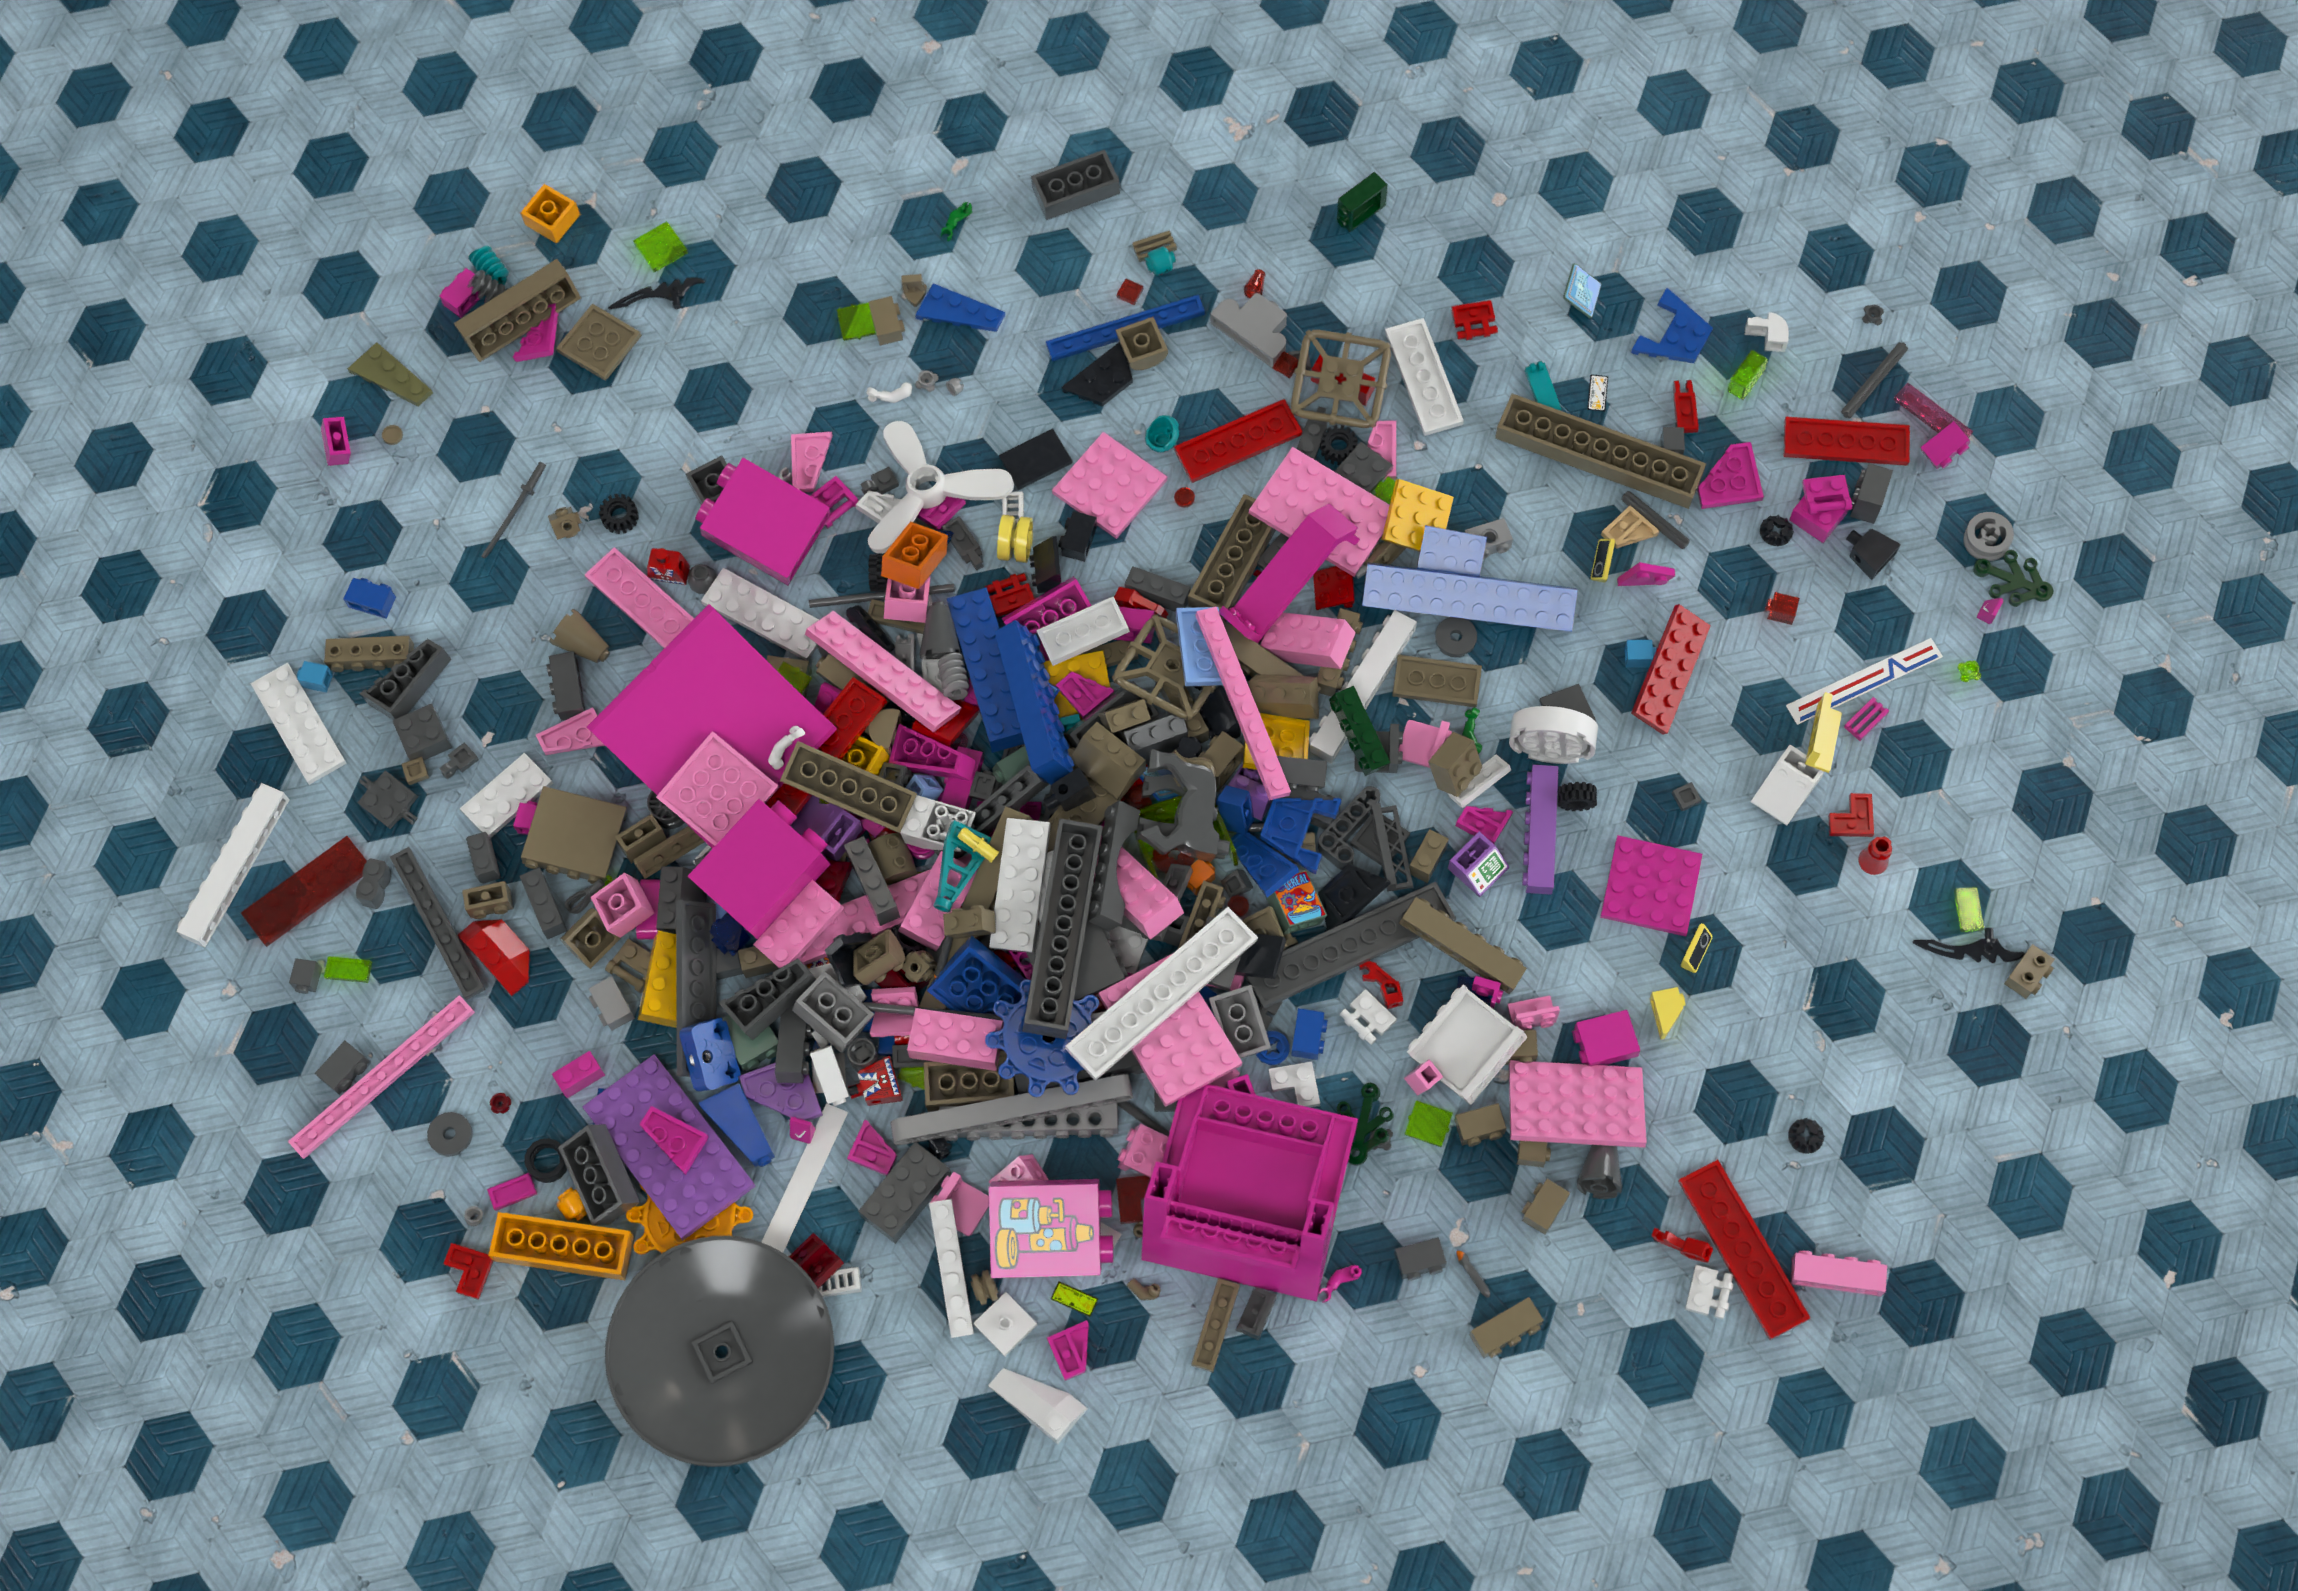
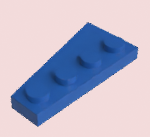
M933 283L915 317L917 320L929 319L936 323H941L942 321L952 323L955 326L967 325L974 329L997 332L1005 318V312Z
M1248 832L1246 835L1237 833L1228 840L1230 841L1229 848L1267 898L1299 872L1297 865Z

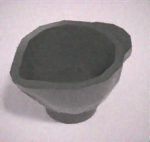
M698 564L690 569L688 584L692 591L698 594H706L716 579L717 574L713 568Z

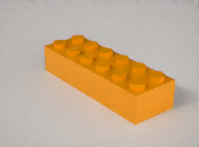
M498 1212L488 1256L494 1262L626 1280L634 1236L628 1230Z

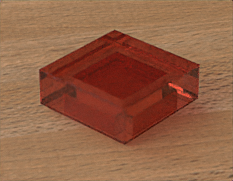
M1125 278L1117 292V298L1135 305L1144 287Z
M1283 351L1272 368L1290 379L1295 368L1298 366L1299 360Z

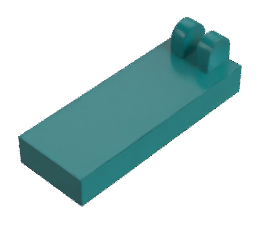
M1539 361L1536 365L1534 363L1529 364L1528 367H1525V374L1535 402L1561 411L1562 409L1545 362Z

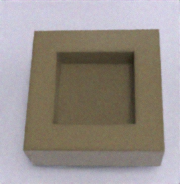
M422 757L402 764L409 785L429 778Z

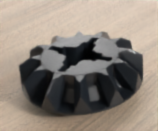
M1779 514L1777 516L1770 515L1767 519L1763 520L1760 526L1762 539L1772 546L1787 544L1794 532L1792 524H1790L1788 519L1780 517ZM1774 525L1777 528H1782L1780 531V535L1776 531H1772Z
M1808 1118L1797 1120L1791 1125L1788 1132L1791 1146L1804 1154L1816 1152L1824 1142L1825 1135L1823 1129L1817 1124L1816 1120ZM1806 1128L1808 1133L1813 1136L1809 1138L1807 1144L1805 1137L1800 1135L1805 1132Z

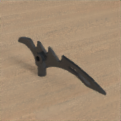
M698 277L686 278L683 284H680L679 279H675L668 287L666 282H662L654 291L648 286L616 301L608 309L627 307L638 300L652 297L668 299L672 301L674 309H680V300L684 298L687 289L695 284L705 283V280Z
M1984 928L1985 939L1962 946L1946 945L1935 940H1913V944L1923 949L1958 960H1963L1965 953L1976 962H1980L1983 955L1991 963L1996 962L1997 955L2004 962L2016 961L2024 956V952H2010L2003 948L1998 939H1994L1993 928ZM1928 943L1941 948L1953 950L1954 953L1936 949L1934 947L1929 946Z

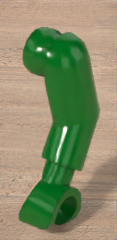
M964 202L950 213L946 227L942 228L941 237L943 234H948L950 236L947 237V241H951L953 236L952 230L955 229L957 223L972 213L971 203Z
M1473 707L1472 710L1465 712V717L1468 720L1465 722L1462 736L1474 740L1479 754L1482 750V745L1477 742L1473 732L1476 725L1475 719L1479 715L1480 710Z

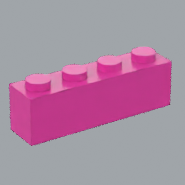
M958 746V752L976 760L971 781L945 777L944 784L946 786L938 797V801L969 810L972 800L969 796L976 771L981 772L984 756L983 752Z

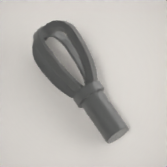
M598 879L589 888L587 887L585 890L569 897L565 902L568 912L578 914L583 911L589 904L590 897L605 886V883ZM584 897L573 909L571 908L574 903Z

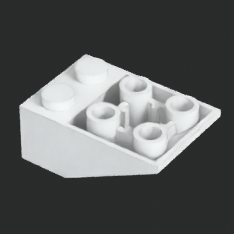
M1792 745L1788 746L1751 800V803L1786 826L1824 774V771L1806 765L1807 755Z
M916 795L900 833L906 844L923 849L943 850L944 840L951 822L956 820L971 828L976 812ZM956 847L954 851L961 852V849Z

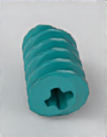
M490 246L476 249L469 255L468 259L477 271H485V275H490L492 280L496 279L498 285L506 284L509 271L501 263L500 259L496 257V253L492 251Z

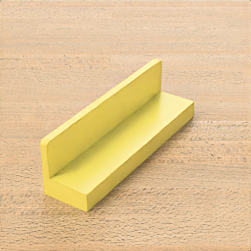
M1825 692L1816 708L1805 764L1829 773L1842 713L1830 708L1833 695Z

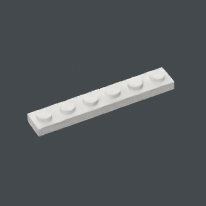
M952 1199L930 1202L929 1206L951 1338L972 1335L974 1331Z

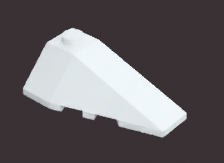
M1004 1368L988 1385L1057 1444L1061 1442L1087 1410L1071 1394Z

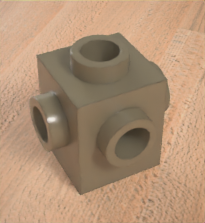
M571 507L559 508L554 514L548 516L557 540L564 537H574L577 535V532L581 531L578 525L582 523L578 512L573 513Z
M912 951L905 957L902 969L910 981L916 983L926 982L934 975V970L938 963L927 951Z

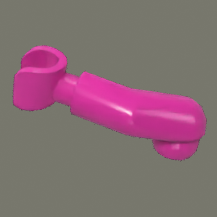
M1352 1265L1335 1271L1326 1283L1327 1286L1319 1291V1294L1321 1292L1327 1294V1299L1323 1303L1331 1299L1332 1291H1335L1341 1283L1359 1279L1362 1274L1361 1268L1359 1269V1266Z

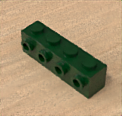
M1352 686L1335 693L1329 699L1330 706L1337 716L1340 728L1347 737L1349 746L1357 758L1360 769L1367 776L1385 768L1390 763V760L1355 687Z

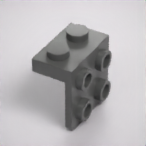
M1390 724L1389 732L1376 731L1390 760V763L1385 768L1376 771L1377 773H1397L1398 764H1402L1403 752L1399 751V744L1403 743V732H1399V724ZM1355 756L1354 769L1357 772H1363Z

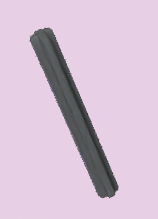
M1899 342L1841 410L1845 418H1851L1908 351L1905 343Z

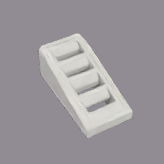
M1023 491L1011 492L1010 495L1002 499V515H1019V519L1024 517ZM1008 500H1019V503L1008 504ZM1008 508H1019V511H1008Z
M859 1268L837 1270L826 1281V1291H822V1286L818 1288L822 1297L862 1292ZM848 1276H852L853 1285L849 1286ZM839 1277H843L844 1287L840 1288ZM832 1278H835L836 1289H831Z

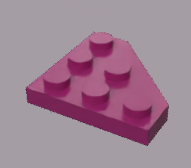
M1751 442L1730 445L1722 458L1710 471L1707 478L1700 484L1697 492L1701 509L1763 501L1764 495Z

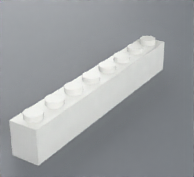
M1394 610L1391 616L1388 615L1382 626L1384 628L1381 633L1377 632L1372 640L1374 644L1370 649L1367 648L1361 658L1363 660L1360 666L1356 665L1351 673L1352 679L1350 682L1346 681L1341 691L1354 686L1366 710L1397 661L1398 655L1402 653L1414 634L1417 621ZM1330 706L1331 712L1328 716L1324 715L1319 724L1321 728L1317 733L1314 732L1311 735L1309 744L1310 753L1332 764L1345 744L1347 737L1341 730L1337 716Z
M263 783L254 791L252 801L243 810L242 818L238 825H235L232 829L229 841L221 848L218 860L210 868V874L201 883L196 898L190 902L187 914L178 923L176 932L182 938L204 948L207 946L287 806L289 798L284 792Z

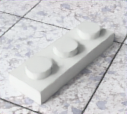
M1494 755L1482 765L1483 768L1480 773L1469 783L1466 790L1458 797L1448 793L1449 798L1461 808H1464L1511 771L1510 765L1498 755Z

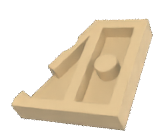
M1629 506L1602 531L1601 536L1605 539H1615L1614 547L1617 549L1656 537L1659 534V530L1632 506Z

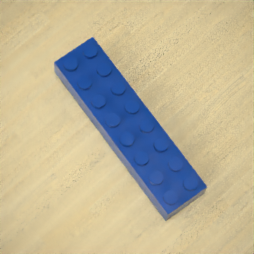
M987 587L946 598L992 753L1025 744L994 632L999 629Z
M1015 620L994 632L1031 769L1052 785L1073 771L1074 762L1067 750L1069 749V744L1064 738V726L1059 720L1058 714L1060 712L1054 703L1053 697L1055 694L1049 685L1048 680L1050 676L1044 667L1045 658L1039 649L1041 645L1040 640L1036 634L1030 633L1025 625L1022 626Z

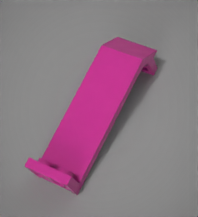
M1327 504L1308 514L1237 604L1231 609L1222 606L1219 614L1246 638L1259 643L1334 548L1343 541H1348L1354 546L1359 542L1360 539L1355 535L1358 527L1331 504Z

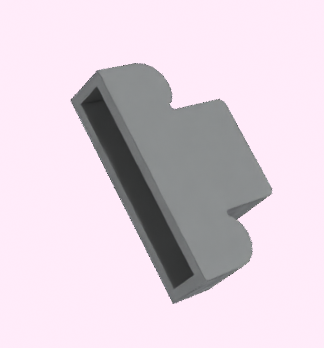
M1255 293L1241 309H1239V305L1235 300L1225 299L1210 313V324L1271 368H1274L1285 356L1286 338L1280 332L1286 327L1287 314L1274 301H1269L1259 293Z

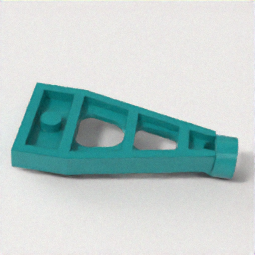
M956 820L951 822L944 840L938 894L933 905L934 908L942 912H950L953 903L985 859L978 852H973L970 846L957 837L959 832L965 827L979 838L983 837V841L987 844L991 841V837ZM956 847L970 853L972 856L970 862L964 868L953 862ZM950 869L962 875L956 887L947 884Z

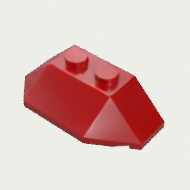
M502 919L473 921L457 935L511 996L529 982L530 950Z

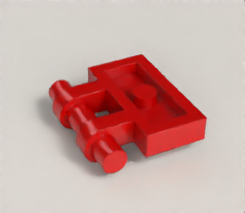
M1491 300L1451 307L1455 328L1463 327L1464 331L1456 332L1458 340H1472V337L1478 336L1490 337V334L1498 333L1497 325L1489 326L1488 323L1495 322ZM1481 324L1482 328L1471 329L1470 325Z
M1015 573L1009 575L1010 578L1001 581L995 580L992 581V584L985 586L988 593H996L989 596L996 617L1011 613L1035 599L1029 583L1020 585L1021 582L1027 580L1024 573L1018 575ZM1012 585H1013V587H1014V588H1012V589H1009V590H1006V591H1002L1003 588H1006V587H1009V586H1012Z

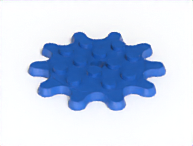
M1023 980L1019 985V991L1022 996L1019 1003L1009 1004L1004 1000H999L994 1004L993 1011L1003 1020L1004 1026L1000 1031L991 1032L985 1037V1043L989 1048L1002 1049L1007 1055L1006 1061L999 1067V1075L1003 1079H1011L1017 1074L1026 1075L1029 1079L1028 1092L1033 1097L1042 1096L1046 1085L1050 1082L1059 1083L1066 1094L1074 1095L1079 1090L1077 1074L1085 1069L1069 1054L1065 1046L1093 1023L1091 1014L1098 1008L1099 1000L1094 995H1087L1082 1000H1073L1067 1038L1055 1037L1052 1043H1047L1043 1040V1035L1022 1032L1031 980Z

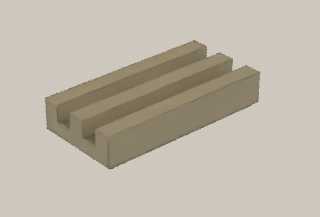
M1170 230L1132 243L1139 262L1145 261L1148 252L1140 253L1157 249L1169 243L1170 245L1165 246L1168 251L1177 250Z

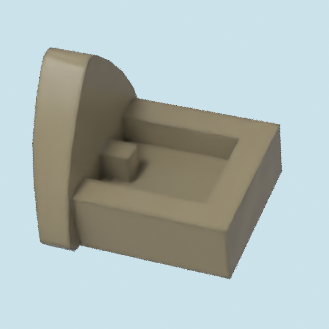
M901 275L904 295L910 304L917 307L927 291L922 275Z

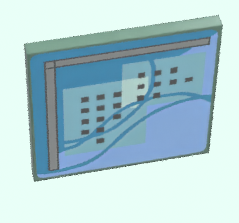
M1573 263L1563 298L1587 317L1592 318L1601 283L1577 264Z

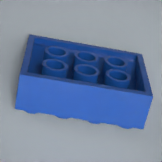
M971 935L927 988V991L950 1010L995 1014L993 1006L999 1000H1004L1009 1004L1020 1002L1022 996L1019 991V985L1026 979Z

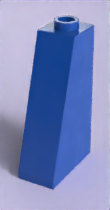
M739 1083L699 1102L703 1112L754 1167L766 1166L772 1161L771 1159L775 1158Z

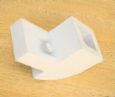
M1769 312L1767 319H1762L1761 317L1748 318L1745 326V335L1765 336V351L1785 352L1788 345L1789 329L1786 321L1781 316Z

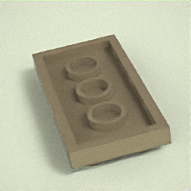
M1398 655L1392 696L1477 707L1482 666Z

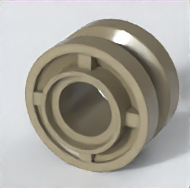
M988 1269L982 1271V1277H979L977 1274L971 1275V1285L976 1299L980 1301L981 1306L987 1304L988 1298L992 1301L998 1300V1290Z

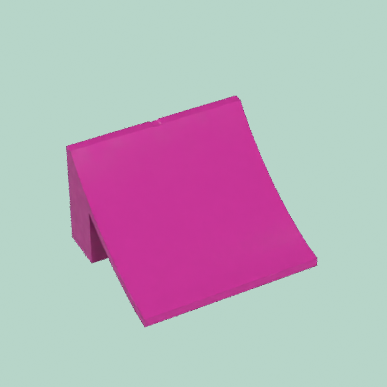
M710 604L587 726L656 795L663 790L712 731L780 788L784 784L780 782L781 776L797 741L818 749L837 730ZM799 726L805 731V734L796 738L785 749L781 757L784 765L780 769L775 770L768 762L774 745L785 735L788 736L790 734L789 730L791 727ZM687 824V825H688L696 834H698L712 849L715 847V846H714L713 844H711L707 839H705L701 834H699L695 829H693L689 824Z
M1209 1084L1179 1099L1162 1163H1155L1144 1198L1141 1260L1317 1302L1358 1118Z

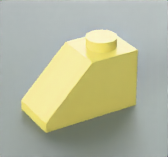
M1678 987L1652 992L1649 998L1660 1040L1666 1038L1680 1016L1683 1006H1685L1684 995L1679 993Z

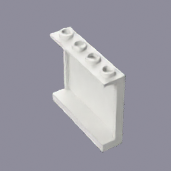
M1463 984L1461 988H1457L1452 993L1451 1000L1439 1008L1435 1019L1425 1025L1420 1037L1410 1043L1407 1053L1419 1064L1430 1059L1443 1076L1440 1081L1472 1105L1527 1039V1035L1517 1026L1515 1027L1470 992Z

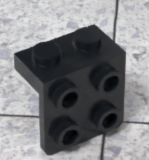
M856 932L848 936L841 934L833 939L834 942L824 950L843 987L864 985L854 976V950L873 939L871 933L861 934Z

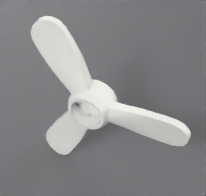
M903 421L892 422L883 431L884 441L895 460L908 474L906 478L907 494L885 515L870 533L868 545L875 553H886L910 521L914 522L922 508L936 507L945 500L946 496L967 500H1000L1006 498L1014 488L1013 478L1006 470L978 469L944 475L936 466L927 464L923 448L913 428ZM924 482H936V484L928 490H917V488Z

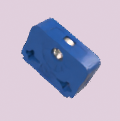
M722 1018L710 1019L684 1027L679 1033L692 1085L698 1092L714 1090L737 1082L739 1080L738 1076H741L728 1024Z

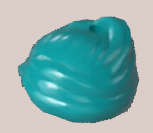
M1167 415L1157 417L1146 431V445L1153 451L1160 453L1173 448L1179 438L1178 421Z

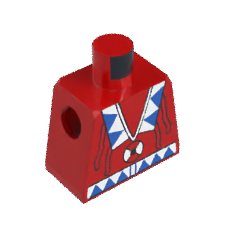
M652 548L647 565V577L653 581L686 585L690 565L684 556L678 551Z
M890 1056L858 1071L860 1083L848 1086L851 1099L864 1096L867 1106L903 1101Z

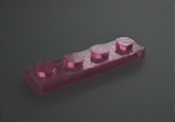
M1909 383L1894 398V401L1937 433L1941 432L1953 421L1968 438L1973 433L1971 429Z

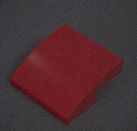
M814 1233L789 1256L808 1274L817 1288L822 1286L844 1264Z

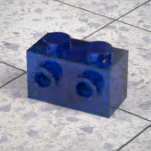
M728 913L721 919H717L709 931L713 936L711 941L716 945V948L724 955L728 952L732 957L751 938L744 927Z

